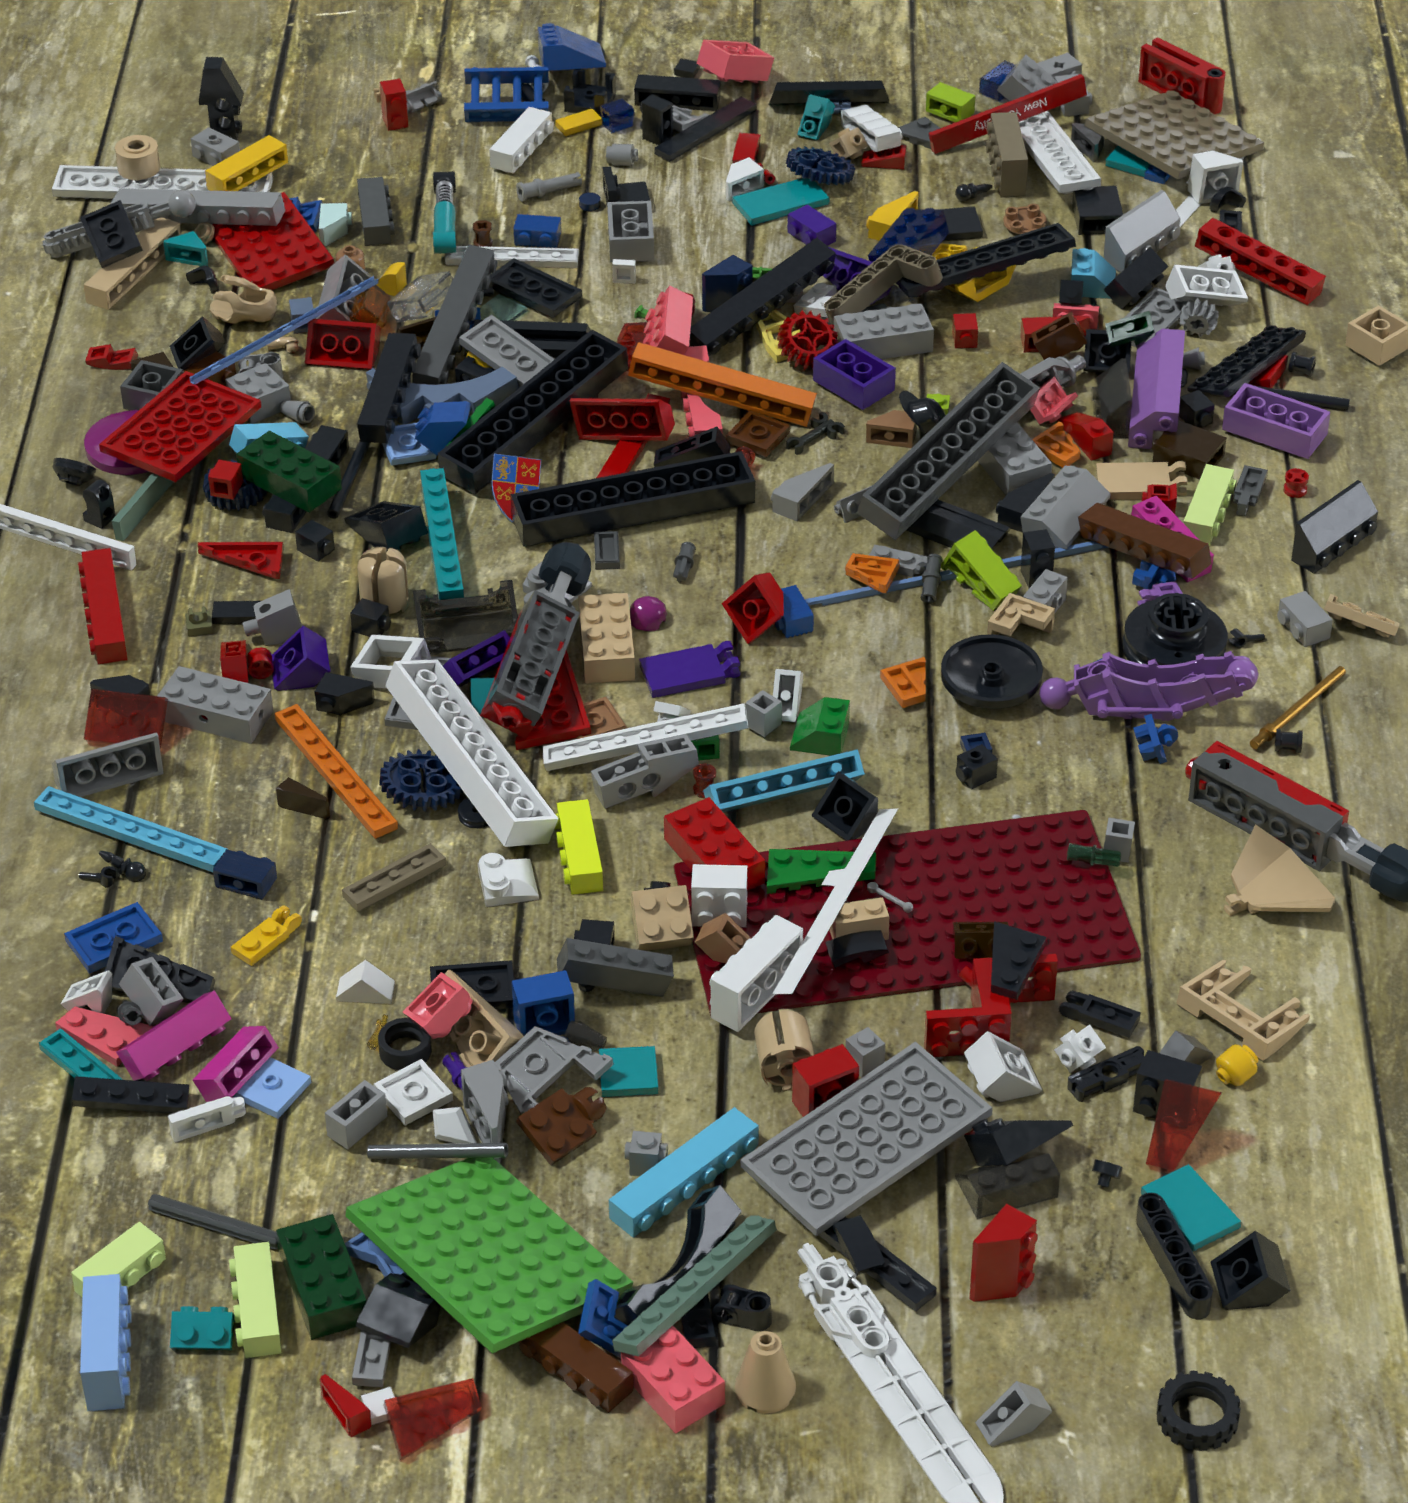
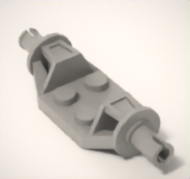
M1080 355L1070 361L1064 357H1057L1055 359L1049 357L1022 372L1021 375L1037 386H1042L1048 379L1055 376L1061 387H1070L1076 382V372L1086 367V361Z

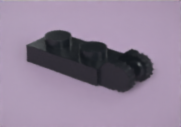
M1073 990L1067 993L1065 997L1067 1002L1061 1003L1058 1008L1060 1014L1065 1016V1018L1068 1017L1071 1020L1078 1019L1130 1038L1141 1017V1012L1091 994L1086 995Z

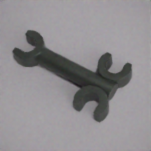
M820 412L819 420L814 417L811 418V427L814 429L800 438H788L786 449L795 447V454L799 455L803 452L806 444L826 432L827 436L833 440L836 439V432L843 435L845 433V426L840 422H834L832 419L828 420V415Z

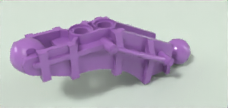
M1232 651L1226 652L1224 656L1205 657L1204 654L1196 656V660L1174 665H1158L1156 659L1148 661V665L1135 663L1107 652L1103 654L1102 660L1082 667L1079 664L1074 665L1073 680L1066 682L1058 677L1046 680L1040 688L1039 695L1041 702L1051 709L1063 708L1068 704L1072 695L1078 694L1089 715H1098L1100 718L1115 716L1132 719L1145 718V715L1152 714L1153 719L1170 721L1174 718L1180 719L1183 717L1184 712L1199 708L1206 703H1209L1211 707L1217 705L1218 702L1243 696V691L1254 687L1259 673L1257 667L1249 658L1234 656Z

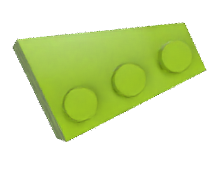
M976 530L954 543L941 564V568L944 571L949 569L957 576V582L960 584L965 582L973 589L972 594L993 611L1001 605L1009 593L1016 595L1022 587L1017 576L1010 572L1001 557L994 553L986 539L980 536Z

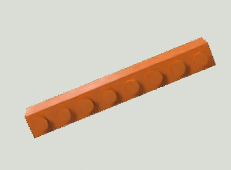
M640 342L637 343L633 353L628 376L805 427L808 425L817 393Z

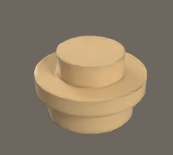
M200 223L194 232L204 244H207L214 238L215 229L210 223Z

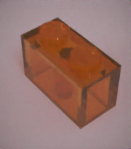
M377 285L356 295L350 320L352 322L376 323L382 329L387 323L386 316L390 310L391 296Z

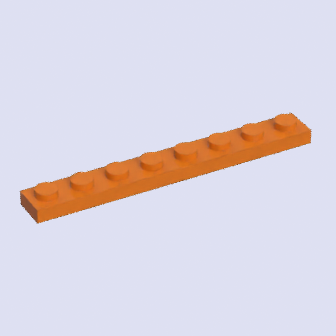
M298 704L275 713V721L374 839L398 829L397 820Z

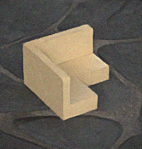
M1009 593L988 620L987 634L999 635L1001 633L1011 636L1020 623L1051 633L1054 627L1055 608Z

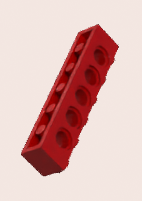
M1211 218L1199 228L1195 243L1196 248L1212 256L1220 254L1222 258L1230 256L1231 262L1234 263L1235 268L1306 305H1309L1321 294L1326 276L1215 218Z

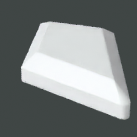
M462 1107L433 1110L435 1139L456 1144L477 1143Z

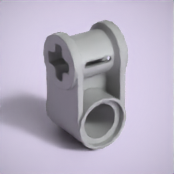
M275 352L248 355L239 360L238 366L240 370L238 373L266 363L283 378L280 355Z

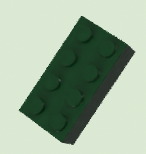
M267 431L236 453L237 463H241L243 479L308 513L342 489L340 466L271 431Z
M330 1214L276 1229L279 1255L311 1340L355 1328L367 1300L334 1215Z

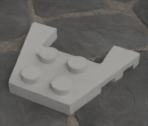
M535 1026L502 1055L495 1064L498 1070L503 1069L507 1078V1085L505 1087L520 1115L536 1106L538 1103L535 1099L574 1064H577L596 1081L614 1065V1062L606 1054H603V1056L592 1052L591 1048L583 1045L577 1046L567 1042L566 1038Z

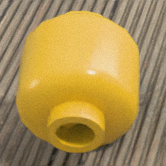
M1234 1044L1217 1057L1216 1066L1218 1070L1216 1075L1226 1085L1231 1083L1234 1086H1241L1257 1073L1258 1058L1247 1045L1240 1046Z

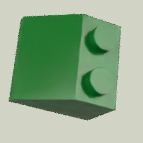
M824 697L801 711L796 722L790 751L829 756L842 753L849 726L850 700Z

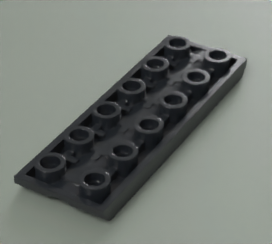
M1275 325L1265 327L1261 333L1250 338L1249 342L1238 347L1230 356L1223 358L1222 362L1210 368L1202 377L1195 379V382L1187 387V391L1192 393L1200 390L1201 392H1208L1220 397H1230L1244 383H1249L1302 343L1306 335L1305 330H1298L1294 327L1279 328Z

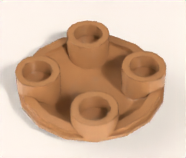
M1034 203L1017 208L1008 207L1003 218L1005 227L1016 234H1023L1043 228L1047 224L1046 216L1040 211L1039 205Z

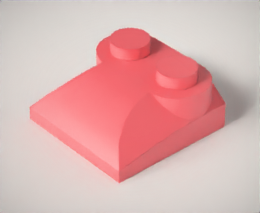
M441 972L413 1000L403 1013L422 1028L432 1039L443 1038L449 1034L452 1026L460 1018L465 1017L470 1012L472 998L461 985Z

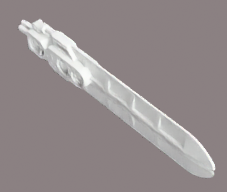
M805 1243L803 1248L797 1252L808 1268L806 1273L799 1276V1288L803 1291L805 1298L810 1300L817 1321L828 1337L836 1342L946 1503H980L971 1490L972 1488L983 1503H1003V1488L995 1470L884 1314V1308L867 1285H862L856 1279L857 1275L847 1265L846 1260L836 1259L834 1256L823 1260L813 1244ZM848 1283H853L856 1288L851 1290L848 1288Z

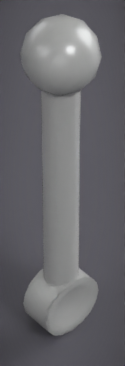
M875 882L867 884V891L869 893H878L903 907L905 912L909 913L913 910L911 902L905 903L881 890Z

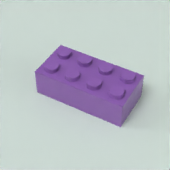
M1244 383L1224 408L1222 430L1309 459L1328 434L1330 411Z

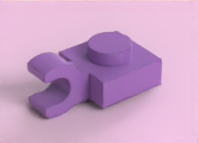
M1176 581L1153 584L1152 590L1143 589L1139 591V595L1144 600L1137 601V604L1139 606L1145 602L1155 600V598L1164 594L1183 593Z

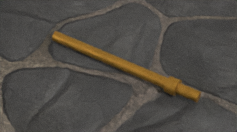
M1342 666L1337 667L1275 721L1267 723L1262 727L1259 734L1250 741V746L1253 749H1258L1266 741H1271L1275 738L1276 729H1281L1344 676L1346 674L1345 668Z

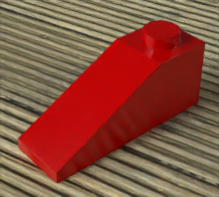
M1076 412L1062 416L1057 420V423L1060 421L1064 425L1063 430L1070 434L1073 441L1091 461L1112 455L1114 432L1102 419Z
M246 640L221 642L220 661L222 677L249 683Z

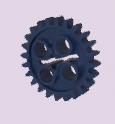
M807 147L792 149L788 152L785 163L791 172H795V175H802L803 179L809 178L811 182L815 180L819 184L825 183L827 185H830V183L834 185L850 183V181H853L856 169L850 160H845V157H839L838 153L832 154L830 150L826 152L822 148L816 149L814 147L811 149Z
M420 749L417 750L416 754L407 750V755L405 756L397 753V758L390 756L389 762H384L383 768L380 769L379 785L382 786L381 791L386 792L387 799L394 798V804L403 802V808L412 805L414 811L418 807H422L423 811H427V807L437 811L438 805L447 808V802L455 804V799H460V795L463 793L461 787L438 756L431 755L430 750L426 754H422ZM420 768H422L423 770L424 793L421 792V773L419 772Z

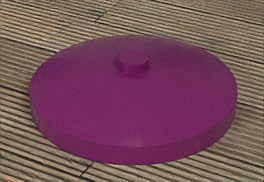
M139 410L114 413L92 425L84 439L85 453L92 465L102 471L117 475H136L149 472L102 453L99 444Z

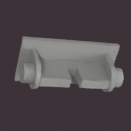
M437 81L429 84L425 83L412 91H406L407 112L413 113L424 108L421 101L426 106H430L442 99L441 92L435 90Z
M870 487L836 502L834 511L836 514L843 515L845 523L861 516L857 513L861 498Z

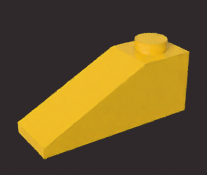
M914 191L877 208L873 215L867 219L868 238L893 244L918 211L919 192Z

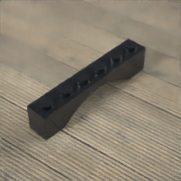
M721 1185L703 1190L687 1210L685 1240L680 1254L672 1267L652 1284H643L626 1289L620 1296L615 1311V1317L619 1321L629 1326L643 1311L649 1308L661 1295L690 1271L695 1264L700 1262L713 1248L720 1244L722 1236L736 1225L735 1219L741 1213V1209Z

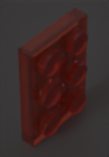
M91 689L84 740L116 744L157 732L161 749L168 699L166 697Z

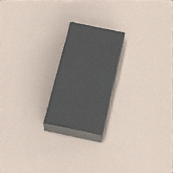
M618 531L594 532L595 570L620 569Z

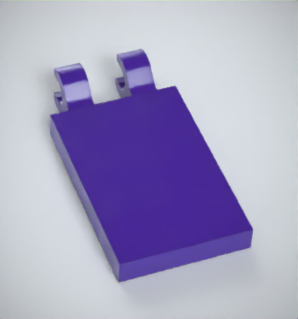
M724 641L716 648L709 644L639 658V665L652 698L726 683L725 678H736L741 675L738 667H736L740 666L738 657H733L731 652L733 650L731 641Z

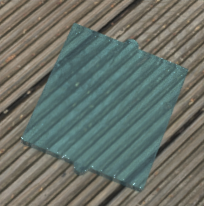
M501 294L480 307L482 320L493 315L498 320L514 321L527 312L526 306L517 303L515 299L511 300Z

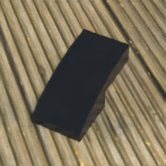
M881 930L851 933L825 942L831 962L835 968L859 957L866 963L889 953Z
M861 1215L832 1225L843 1252H847L856 1275L884 1267L885 1260Z
M707 1293L681 1317L683 1336L694 1348L716 1346L711 1305Z

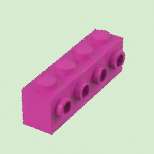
M1157 496L1133 505L1131 515L1199 540ZM1210 551L1211 563L1213 564L1214 554ZM1212 564L1193 579L1181 574L1178 575L1188 583L1210 573Z
M214 990L203 994L116 1053L134 1081L141 1078L148 1081L160 1073L158 1068L165 1063L167 1066H170L182 1058L180 1053L186 1049L191 1052L204 1044L202 1039L210 1034L213 1037L225 1030L224 1024L232 1018Z

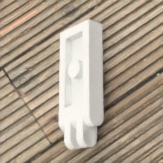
M227 1096L168 1115L170 1132L174 1142L234 1123L236 1118L246 1114L244 1099L242 1097L232 1099Z

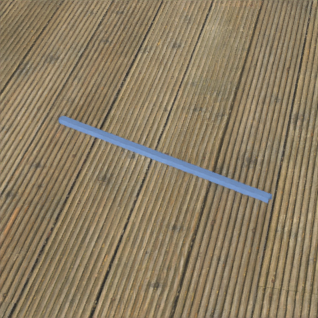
M374 276L348 289L192 375L190 382L195 385L378 284V279L374 280Z

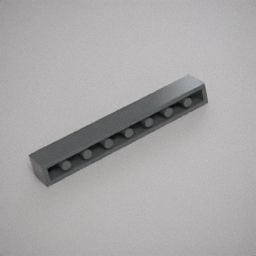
M468 244L422 348L420 357L416 362L415 372L412 373L414 384H447L449 370L455 366L456 354L462 350V345L459 344V337L470 330V321H474L476 317V307L482 304L483 291L488 289L490 285V275L496 271L497 260H494V250Z

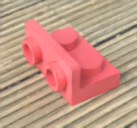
M1054 303L1053 317L1064 316L1070 312L1074 316L1089 315V329L1097 330L1099 306Z

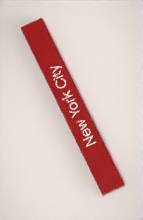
M1079 74L928 133L932 152L937 154L986 135L987 122H990L991 113L1016 112L1020 122L1087 96L1084 76Z

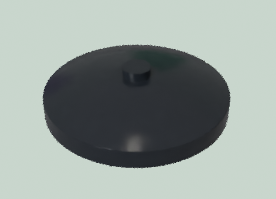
M977 635L963 639L946 651L941 663V679L947 691L958 700L979 708L1002 709L1019 705L1033 697L1042 683L1043 666L1038 654L1027 644L1002 635Z

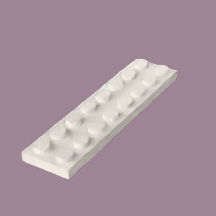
M1048 111L1019 122L1025 149L1059 193L1069 194L1075 190H1091L1094 187L1101 186L1100 176Z

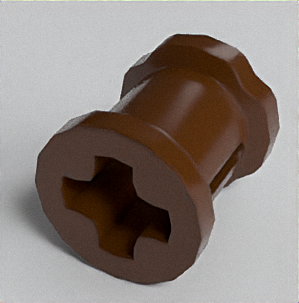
M479 220L473 223V231L475 232L474 246L491 247L493 245V240L490 237L492 224L489 221Z

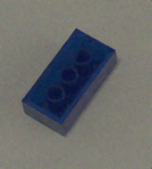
M908 208L902 211L900 216L868 254L869 261L874 262L888 249L899 244L932 255L949 233L943 209L926 208L915 210L914 208Z

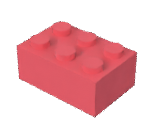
M703 40L696 64L702 66L705 72L717 75V79L728 82L729 79L737 82L748 80L758 83L759 81H768L775 57L748 42Z
M673 1325L640 1356L621 1352V1364L633 1371V1387L675 1434L725 1405V1381Z

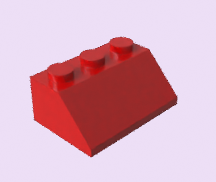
M313 319L308 323L305 364L372 369L379 352L381 327L376 323Z
M1006 1204L974 1239L970 1300L978 1302L1016 1297L1023 1288H1029L1035 1277L1033 1264L1036 1254L1034 1251L1038 1239L1036 1219Z

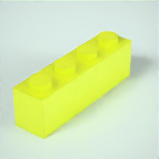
M588 799L557 803V814L555 815L558 817V821L554 830L559 829V832H556L557 847L563 848V850H559L561 866H566L563 869L564 884L570 885L571 895L603 891V871Z

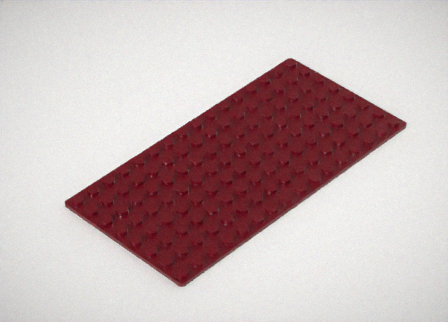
M1086 810L882 836L874 850L876 853L875 879L857 881L845 903L883 897L878 893H869L867 891V884L875 882L881 890L905 903L911 902L913 904V910L908 913L903 910V907L883 897L889 914V938L885 940L889 953L866 963L859 957L835 968L825 943L832 940L829 930L792 994H775L758 1013L968 985L958 974L965 966L973 969V959L955 958L953 922H1008L1009 926L1047 937L1046 946L1041 955H1057V972L1137 962L1141 959V952L1106 859H1102L1103 851ZM862 839L786 849L855 852ZM769 851L759 852L765 859V883L747 891L746 927L741 928L753 938L764 923H768L775 915H778L803 928L804 940L835 886L816 887L814 883L800 885V889L789 891L788 887L778 888L776 893L767 894ZM684 862L674 864V874L677 886L686 885L692 922V871ZM692 926L694 936L692 945L711 1016L710 979L714 972L719 971L726 963L712 960L695 943L702 926Z

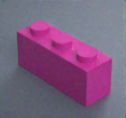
M266 1026L242 1027L196 1075L193 1082L206 1102L227 1096L232 1098L279 1047Z

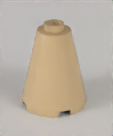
M769 1331L759 1332L752 1337L735 1381L736 1397L741 1405L747 1409L748 1406L757 1409V1413L760 1414L776 1413L785 1409L796 1393L795 1378L782 1342L778 1335Z

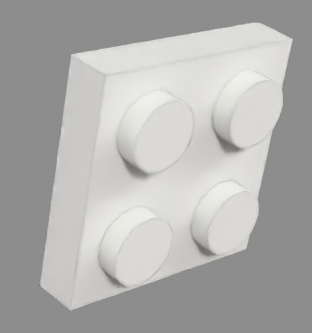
M422 1059L374 1083L376 1088L385 1093L386 1105L404 1125L453 1101L452 1092Z

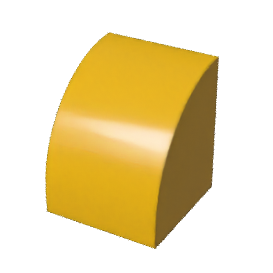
M404 262L393 263L389 266L378 281V293L398 297L407 285Z

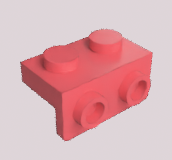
M1054 376L1040 387L1035 404L1030 411L1039 425L1046 421L1053 423L1062 416L1061 412L1068 410L1074 405L1072 401L1078 395L1076 392L1066 395Z

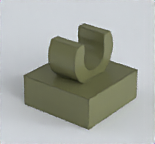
M202 606L201 612H193L192 608H189L188 613H185L188 637L213 634L210 610L207 611V608Z

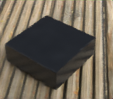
M680 59L674 68V75L694 78L700 69V65L696 64L697 61Z

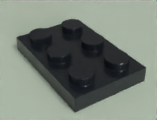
M121 200L80 217L102 268L143 251Z
M512 960L430 966L431 982L441 972L445 974L447 970H451L495 1009L513 1008L512 981L514 980Z

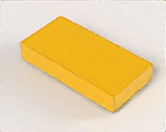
M593 109L555 120V126L564 136L602 125V118Z

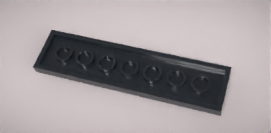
M1056 223L938 259L937 263L943 279L935 286H925L904 277L897 281L896 284L908 298H915L929 291L942 290L948 285L961 284L971 278H982L994 271H1004L1010 266L1024 265L1027 261L1033 259H1043L1056 252H1066L1069 248L1076 247L1075 238L1060 223Z

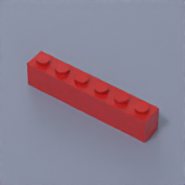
M111 548L81 552L83 562H78L82 592H86L82 593L84 608H86L84 609L86 623H92L87 624L89 639H94L89 640L91 655H96L97 664L126 661L128 659Z

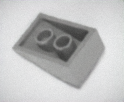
M494 1060L461 1069L464 1110L481 1143H503L506 1120L505 1105L509 1104L504 1090V1086L507 1085V1078L503 1069L498 1070ZM493 1158L500 1163L501 1158Z

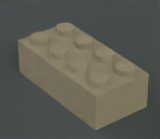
M991 113L990 122H987L989 140H986V153H989L988 161L989 165H991V175L994 177V188L998 189L1000 197L1026 196L1028 158L1017 113Z

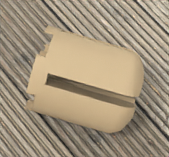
M375 547L367 550L360 557L357 565L360 600L364 598L389 606V614L400 610L403 613L408 608L410 601L407 562L404 556L393 548H389L387 553L386 547Z
M779 1009L785 1044L782 1042L772 1011L765 1014L757 1023L754 1036L762 1079L767 1085L768 1081L773 1085L782 1086V1090L787 1091L792 1090V1068L788 1069L787 1064H792L793 1067V1063L813 1056L814 1050L810 1029L805 1017L790 1009Z

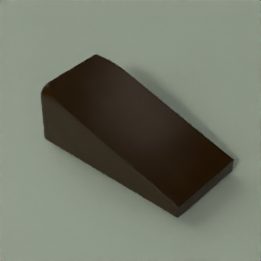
M289 777L277 786L278 806L327 820L330 818L327 797Z

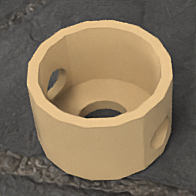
M132 135L122 138L116 143L117 170L123 178L143 180L153 177L159 172L160 159L158 144L155 139L146 135Z

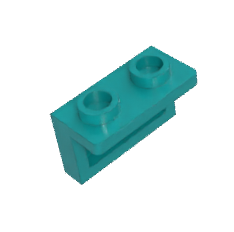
M182 1306L180 1311H172L170 1348L232 1350L234 1313L229 1312L227 1307H211L210 1312H199V1307Z

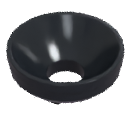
M54 458L52 468L59 477V481L71 485L80 486L82 483L88 482L94 477L96 468L79 461L65 458Z

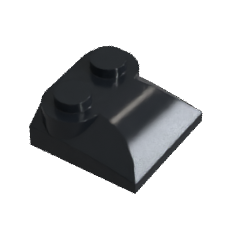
M1086 329L1087 344H1085L1084 356L1086 367L1083 371L1130 374L1132 342L1111 347L1107 330Z

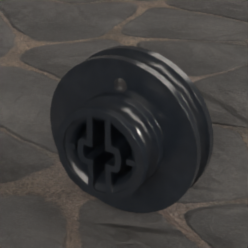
M1170 593L1139 605L1128 615L1124 627L1122 647L1128 661L1148 665V661L1156 659L1158 665H1174L1196 660V656L1204 654L1205 657L1224 656L1228 633L1222 619L1211 609L1207 608L1199 599L1187 594Z

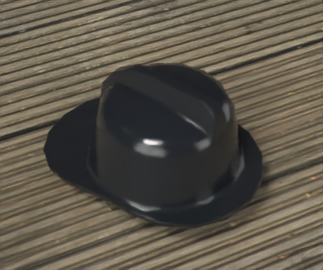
M902 391L899 395L904 411L915 422L924 436L946 416L942 407L934 399L926 397L918 399L909 391Z

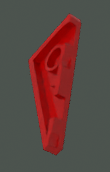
M198 542V554L274 579H280L284 552L283 542Z

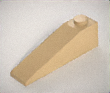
M447 970L445 975L461 985L472 998L470 1012L452 1026V1032L450 1033L452 1041L456 1042L461 1053L459 1054L460 1059L466 1067L490 1060L496 1062L524 1036L511 1022L453 971Z

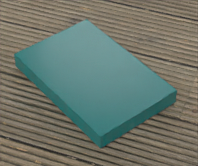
M1189 1164L1141 1187L1142 1195L1152 1192L1164 1199L1192 1251L1241 1227V1220Z

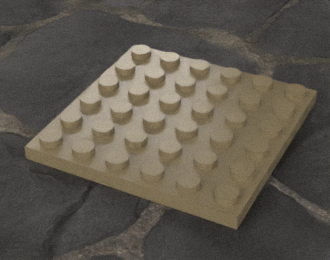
M1167 91L1166 93L1154 95L1132 104H1126L1122 107L1086 118L1085 127L1176 179L1190 175L1193 154L1216 151L1241 158L1262 151L1265 143L1257 139L1255 135L1241 130L1239 126L1225 121L1223 117L1216 116L1208 109L1194 104V101L1185 99L1176 91Z

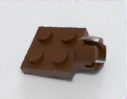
M585 1087L576 1094L569 1095L561 1088L517 1118L516 1123L550 1166L595 1137L597 1131L594 1129L593 1123L602 1118L607 1110L602 1096L594 1101L591 1097L598 1093L596 1089Z

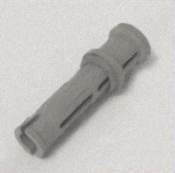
M579 172L543 181L537 178L533 182L517 183L516 191L519 200L523 202L527 198L535 196L541 198L548 192L581 186L582 178L578 179L581 176Z

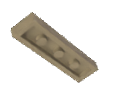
M430 843L342 889L343 898L359 912L446 866V857Z

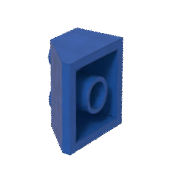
M468 401L434 403L429 409L425 407L418 416L419 422L415 427L417 429L415 439L437 456L467 424L471 404Z

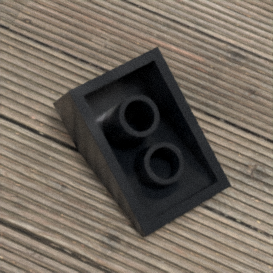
M382 501L344 518L345 523L372 546L386 547V551L389 548L399 550L401 545L418 542L421 540V536L428 534L421 507L416 505Z
M1002 1118L988 1122V1119H984L972 1126L973 1130L964 1134V1137L978 1166L1008 1165L1073 1126L1071 1120L1003 1121Z

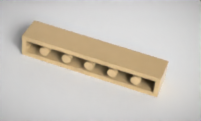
M161 217L154 220V227L142 230L136 235L143 251L99 269L84 284L86 303L109 310L165 257L163 242L166 239L181 235L180 223Z

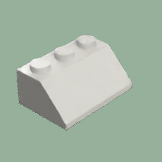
M1174 265L1165 285L1171 300L1177 302H1188L1189 300L1195 302L1199 298L1202 302L1208 300V304L1235 306L1248 300L1236 271Z

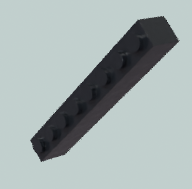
M815 238L692 325L689 347L707 346L708 357L717 354L727 343L735 341L741 333L749 331L755 323L766 319L776 308H781L790 298L798 296L804 288L813 285L824 274L830 273L835 266L836 253L821 240Z

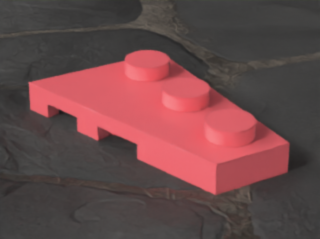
M73 1007L55 1022L57 1030L61 1028L83 1047L116 1067L122 1064L116 1052L155 1027L143 1023L129 1025L121 1021L119 1017L79 1007Z

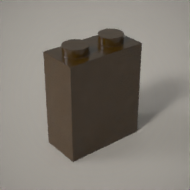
M1178 420L1176 432L1163 431L1161 437L1153 442L1151 447L1153 462H1168V466H1172L1175 462L1183 461L1185 462L1186 470L1177 472H1185V475L1200 480L1206 464L1217 466L1225 456L1227 437Z

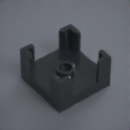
M575 69L572 75L573 89H570V86H566L564 89V112L579 113L593 109L600 117H605L616 96L615 74L606 73L605 86L586 84L585 70Z

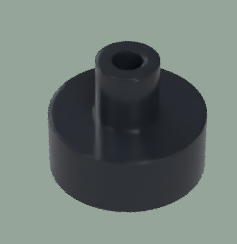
M1095 1160L1092 1172L1100 1174L1097 1185L1109 1188L1111 1178L1120 1179L1123 1167L1101 1160Z

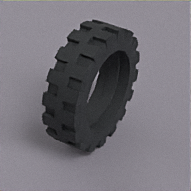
M1189 1371V1374L1185 1375L1184 1373H1179L1175 1379L1172 1380L1170 1378L1167 1380L1165 1388L1162 1387L1160 1390L1156 1413L1157 1423L1162 1426V1433L1165 1436L1169 1435L1171 1437V1442L1176 1445L1180 1443L1184 1445L1185 1449L1199 1448V1451H1207L1210 1447L1217 1449L1221 1447L1223 1442L1228 1443L1232 1439V1433L1235 1434L1237 1431L1241 1410L1239 1408V1396H1235V1389L1232 1385L1228 1386L1225 1384L1226 1380L1221 1377H1213L1212 1373L1204 1372V1374H1200L1198 1371ZM1202 1396L1218 1404L1222 1408L1224 1416L1214 1424L1205 1426L1192 1425L1183 1421L1175 1413L1173 1405L1184 1397Z

